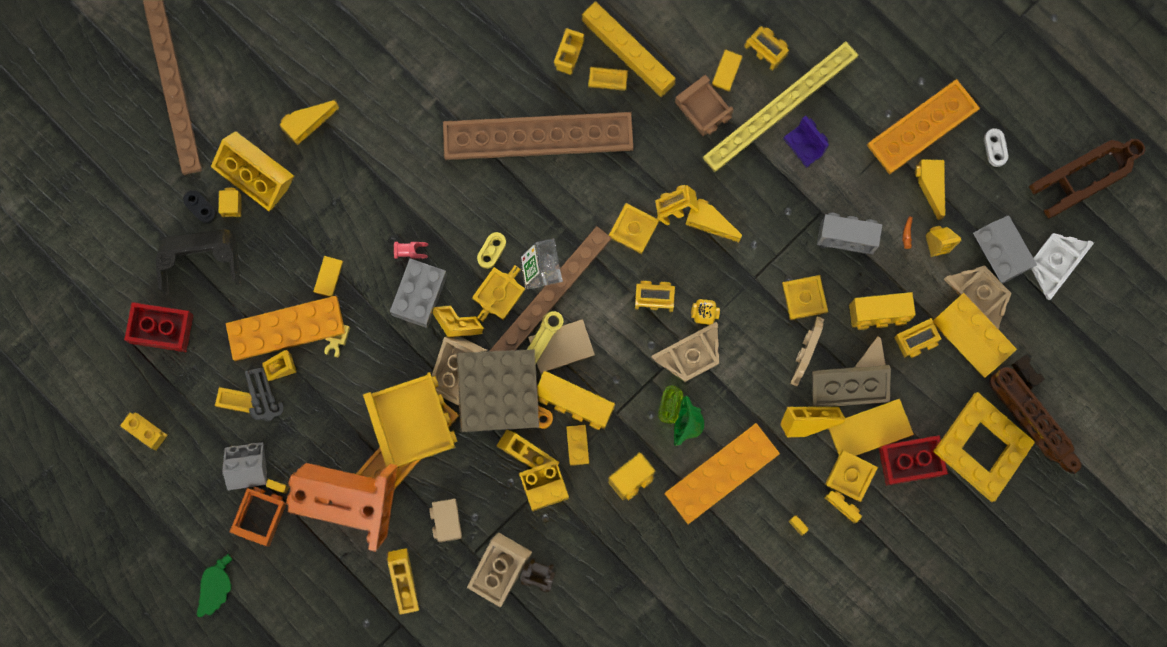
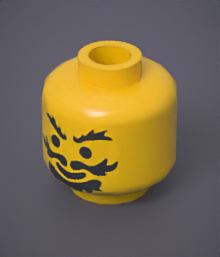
M698 299L696 303L692 304L691 318H694L696 323L712 325L715 319H719L720 308H716L715 301Z

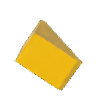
M284 350L262 363L268 381L297 372L292 355L288 350Z

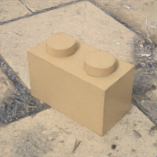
M457 500L433 502V507L429 508L431 519H435L436 527H432L434 539L437 538L439 543L462 539Z

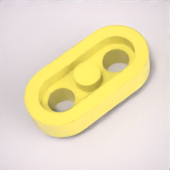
M495 232L490 234L478 253L477 260L482 268H492L505 249L506 239L501 233ZM498 240L500 241V245L494 246L493 242ZM485 257L491 258L489 262H484Z

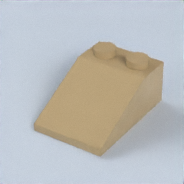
M461 336L444 337L432 377L436 376L439 387L436 390L438 395L442 394L443 398L459 405L457 353L487 352V350Z
M498 533L489 543L467 588L501 608L532 552Z

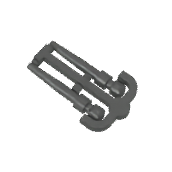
M264 368L245 371L252 398L251 403L252 407H254L249 409L251 417L255 420L264 419L271 421L273 417L280 416L283 412L282 402L275 404V397L272 395ZM259 373L262 374L266 392H264ZM251 374H254L257 388L259 391L258 394L255 393L250 378ZM257 398H261L265 412L263 415H260L262 413L261 407H259L260 402Z

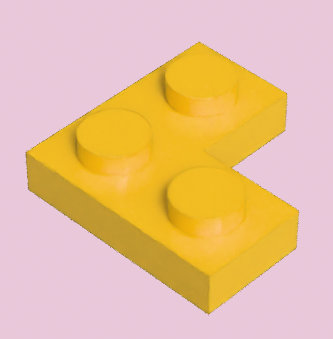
M452 306L434 307L432 313L447 337L479 335L483 332L484 328L476 316L459 318Z

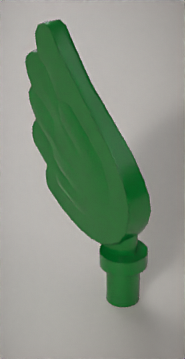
M229 554L222 559H218L216 561L217 564L207 568L203 573L197 610L198 617H203L205 614L212 615L227 600V593L232 589L230 578L224 570L226 565L233 560Z

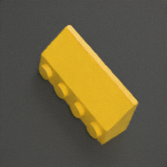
M236 131L222 139L211 165V168L268 211H271L286 193L294 178L293 174Z
M964 293L933 320L934 325L984 378L1017 350Z
M546 371L543 372L537 387L539 403L546 406L548 403L552 404L558 412L563 414L569 412L573 414L572 418L580 422L586 420L590 422L589 426L600 430V428L605 429L615 408V403Z

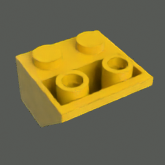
M556 460L519 473L532 512L569 499Z

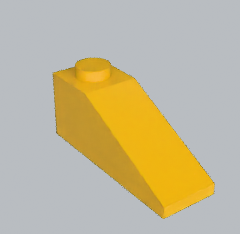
M333 100L298 110L284 116L279 125L298 145L337 111L339 107L337 102Z
M921 160L918 166L915 167V176L918 177V183L937 219L942 220L945 216L944 160Z
M698 199L699 211L696 212L692 208L690 209L686 225L740 242L742 234L708 201Z
M933 227L925 235L931 257L950 253L961 241L960 236L948 227Z
M787 407L780 425L787 437H806L845 423L846 419L839 407Z
M509 430L505 431L497 444V447L530 468L555 461L554 458Z
M407 548L388 552V566L399 613L405 614L419 611Z

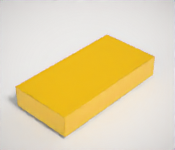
M725 50L712 85L730 91L743 56Z
M590 67L589 87L626 90L628 71Z
M324 256L314 293L327 297L334 295L343 265L342 260Z
M219 387L215 402L216 407L250 413L249 409L254 408L252 407L250 393Z

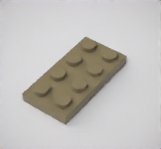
M889 365L812 371V406L831 407L890 402L891 368Z

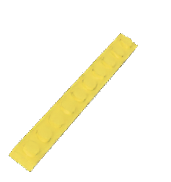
M847 42L842 44L704 155L703 159L714 172L719 170L854 61L858 54Z

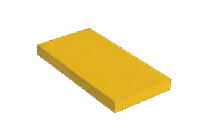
M900 399L845 418V423L828 428L838 456L841 450L857 456L877 449L882 445L914 435Z

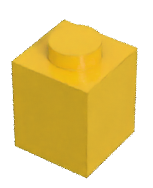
M236 188L219 190V214L222 217H241V193Z

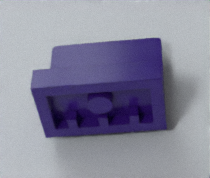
M804 116L800 125L783 139L807 168L825 154L829 141L823 133L820 134L816 129L817 125L811 118L808 119L807 116Z

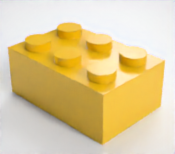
M912 292L854 298L849 305L852 328L857 327L858 330L869 329V326L876 325L877 328H884L892 323H895L896 326L907 325V322L911 321L915 316Z
M639 453L610 476L608 483L622 501L626 498L629 501L637 494L639 487L645 488L652 482L655 470L643 455Z

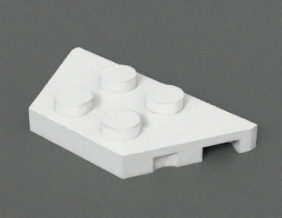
M1053 233L1033 258L1037 266L1031 269L1047 300L1052 299L1094 244L1092 241L1077 240L1074 237H1064Z

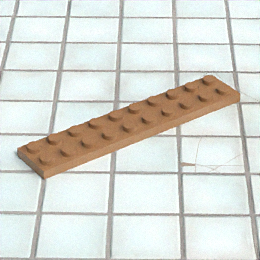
M631 112L443 122L445 160L633 151Z

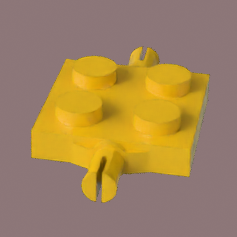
M514 265L508 274L499 271L495 267L491 270L472 297L483 308L476 317L477 319L484 322L489 313L496 315L502 320L506 318L525 291V288L514 279L521 270Z

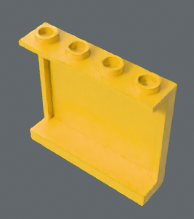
M430 372L426 376L375 393L363 394L386 467L389 464H395L400 467L455 448L454 443L457 442L454 431L450 432L448 424H451L448 412L444 413L442 406L445 405L442 394L438 395L436 388L439 387L436 376L432 377Z

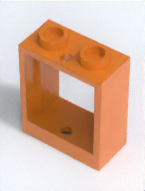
M254 487L253 490L247 488L230 533L269 547L287 503L282 501L283 497L272 493L270 497L265 495V490ZM253 496L278 505L266 537L241 528Z

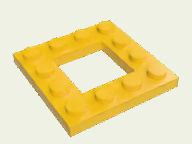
M977 392L973 394L933 452L988 500L994 502L1035 441ZM980 422L1007 445L989 472L962 449Z

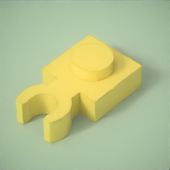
M344 325L345 334L325 339L330 342L325 348L326 355H329L331 349H335L334 356L337 358L340 356L339 345L345 346L350 330L349 326Z

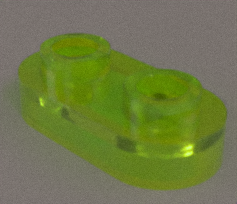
M670 385L665 388L658 414L661 422L673 424L678 419L683 398V392L679 387Z

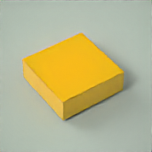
M270 479L266 483V487L284 494L289 490L287 485Z
M794 516L788 521L801 536L808 531V527L798 516Z

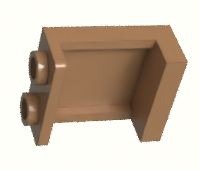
M706 75L679 94L675 100V103L702 136L715 132L718 128L717 125L721 122H728L732 118L734 110L732 107H728L713 89Z

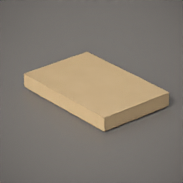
M583 319L563 325L552 336L537 361L540 374L544 371L548 372L595 356ZM535 335L528 337L530 343Z

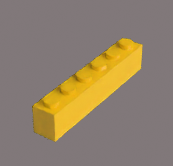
M596 1L582 14V22L660 97L674 86L675 77Z

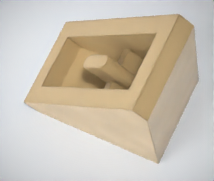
M880 337L873 341L854 368L885 365Z

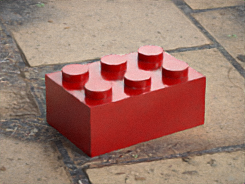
M132 302L124 340L129 344L186 352L193 314L186 310Z
M940 435L879 447L886 486L948 474L945 461L933 452L941 441Z

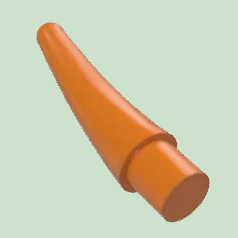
M911 216L908 218L903 232L902 242L905 249L912 247L911 224L913 218Z

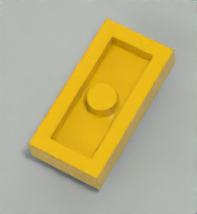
M586 425L567 426L570 466L589 464Z
M830 491L825 497L827 501L853 523H857L862 517L859 514L860 510L853 504L848 505L844 501L845 497L838 491L835 493Z

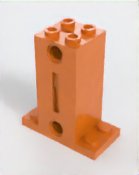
M305 463L290 477L289 486L291 487V492L286 502L289 505L288 512L369 531L367 536V542H369L368 550L377 551L388 535L398 465L389 464L386 469L382 470L380 476L374 479Z

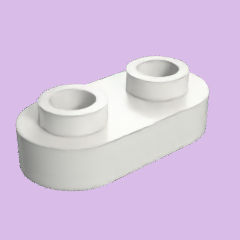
M991 129L984 137L987 157L992 166L1000 167L1008 160L1005 137L999 129ZM991 137H994L996 142H992ZM998 155L1000 160H996L994 156Z

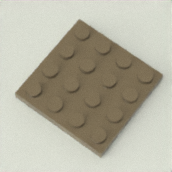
M535 349L457 353L461 432L539 427Z

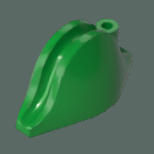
M687 396L682 398L675 420V446L681 445L686 439L699 436L704 429V418L701 414V408L693 406Z

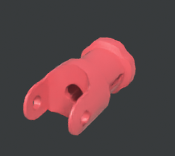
M394 242V258L410 257L411 259H425L428 256L417 254L416 249L418 247H426L428 243L410 242V244Z

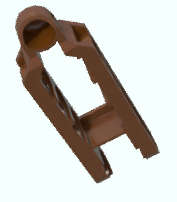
M1132 139L1124 144L1119 141L1110 140L1029 186V189L1035 195L1057 182L1060 183L1067 197L1043 211L1046 217L1050 219L1126 177L1132 172L1134 160L1145 153V146L1139 139ZM1108 154L1114 156L1119 164L1117 171L1109 173L1099 181H1094L1081 191L1075 192L1066 177Z
M1009 367L1002 368L993 374L989 380L990 387L1032 440L1035 441L1043 454L1051 461L1058 462L1063 470L1076 474L1082 466L1080 459L1073 452L1075 449L1071 440L1019 375Z

